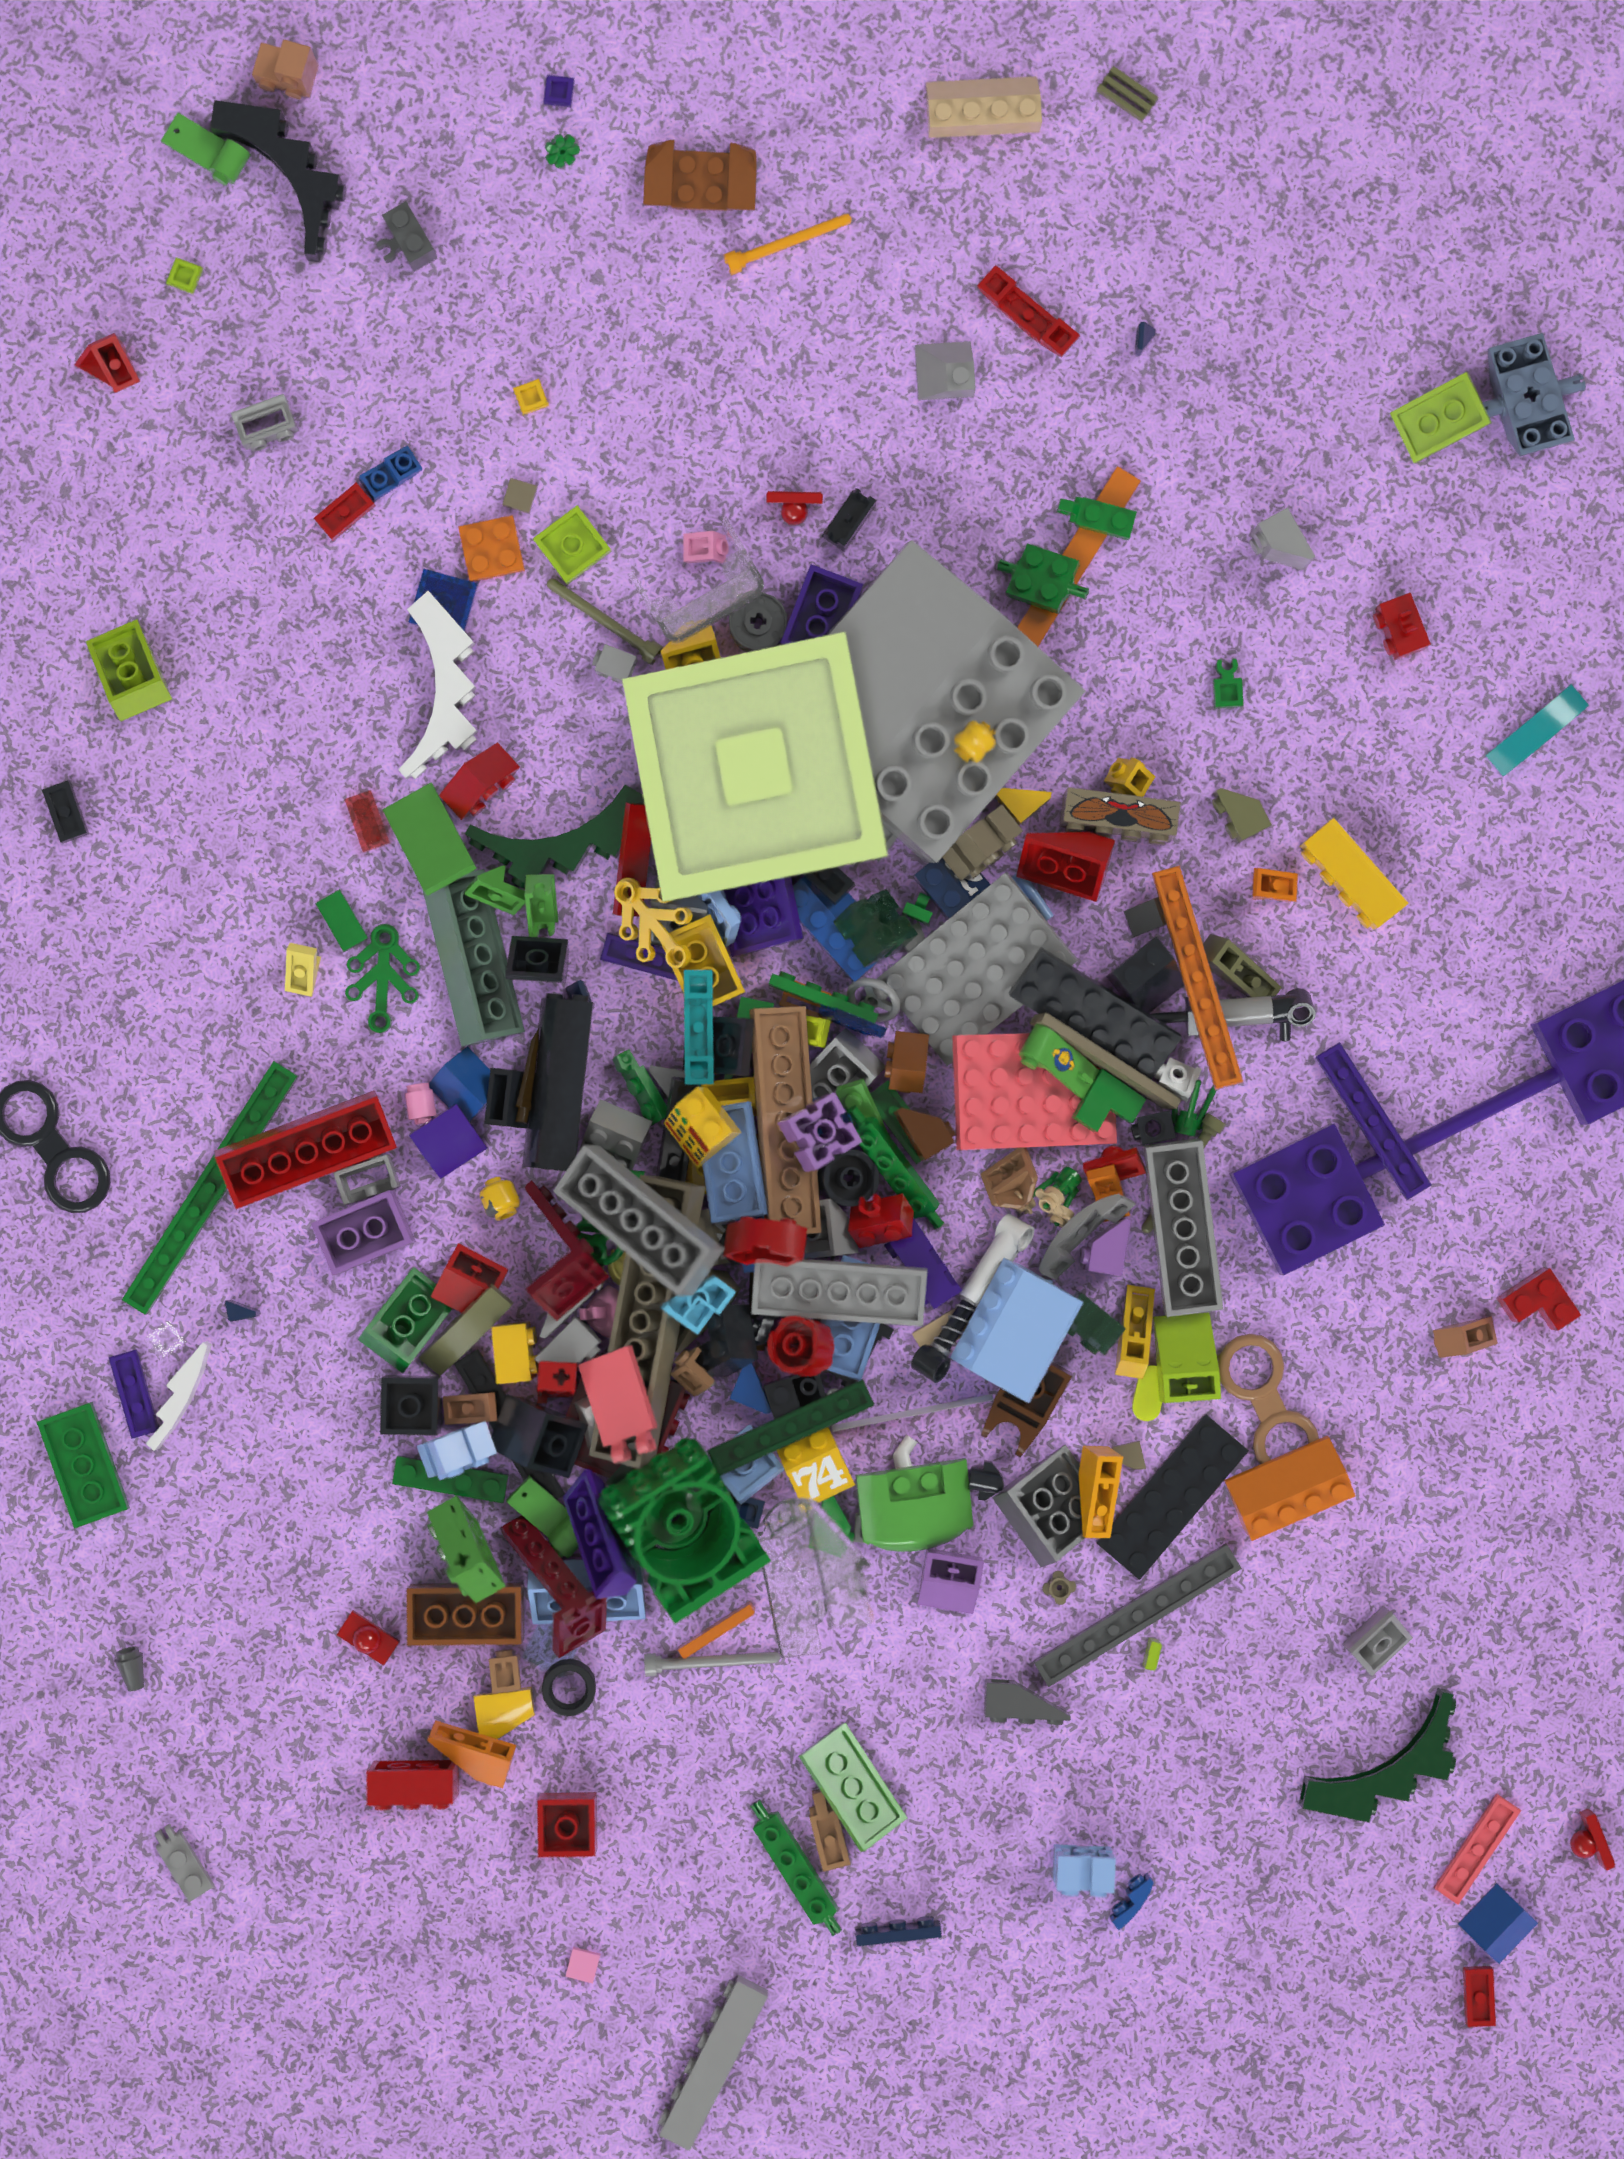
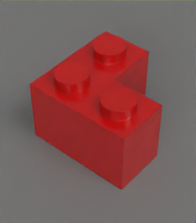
M497 742L465 762L439 796L460 820H463L470 814L475 817L486 807L484 804L485 800H490L496 795L499 788L505 790L516 780L513 776L520 766Z
M1547 1267L1540 1268L1496 1297L1512 1322L1519 1323L1538 1310L1549 1328L1559 1331L1582 1316L1551 1268Z

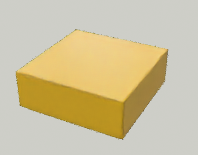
M539 379L513 388L523 416L549 406Z

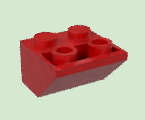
M458 1243L442 1272L431 1298L462 1313L491 1284L499 1289L509 1269Z

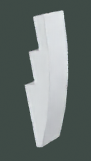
M209 1341L203 1342L167 1383L166 1386L174 1394L156 1414L164 1423L146 1443L153 1451L160 1449L190 1405L205 1371L212 1347Z

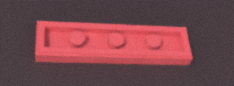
M1496 1793L1433 1888L1459 1905L1521 1810Z

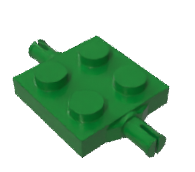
M1028 543L1016 564L1000 559L997 565L998 571L1011 574V581L1006 590L1007 597L1059 614L1064 601L1070 595L1086 600L1089 594V588L1075 584V576L1080 566L1079 560Z

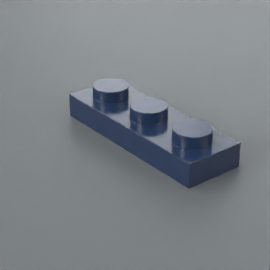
M932 1916L920 1917L916 1923L907 1924L904 1919L889 1921L888 1926L879 1927L875 1922L861 1924L860 1929H855L857 1947L942 1938L940 1920L934 1921Z

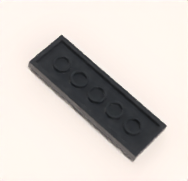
M1042 947L1009 991V996L1038 1014L1048 1013L1149 1079L1154 1077L1182 1039L1179 1032Z
M1204 1414L1113 1521L1111 1537L1099 1538L1096 1543L1140 1580L1249 1450L1207 1414Z

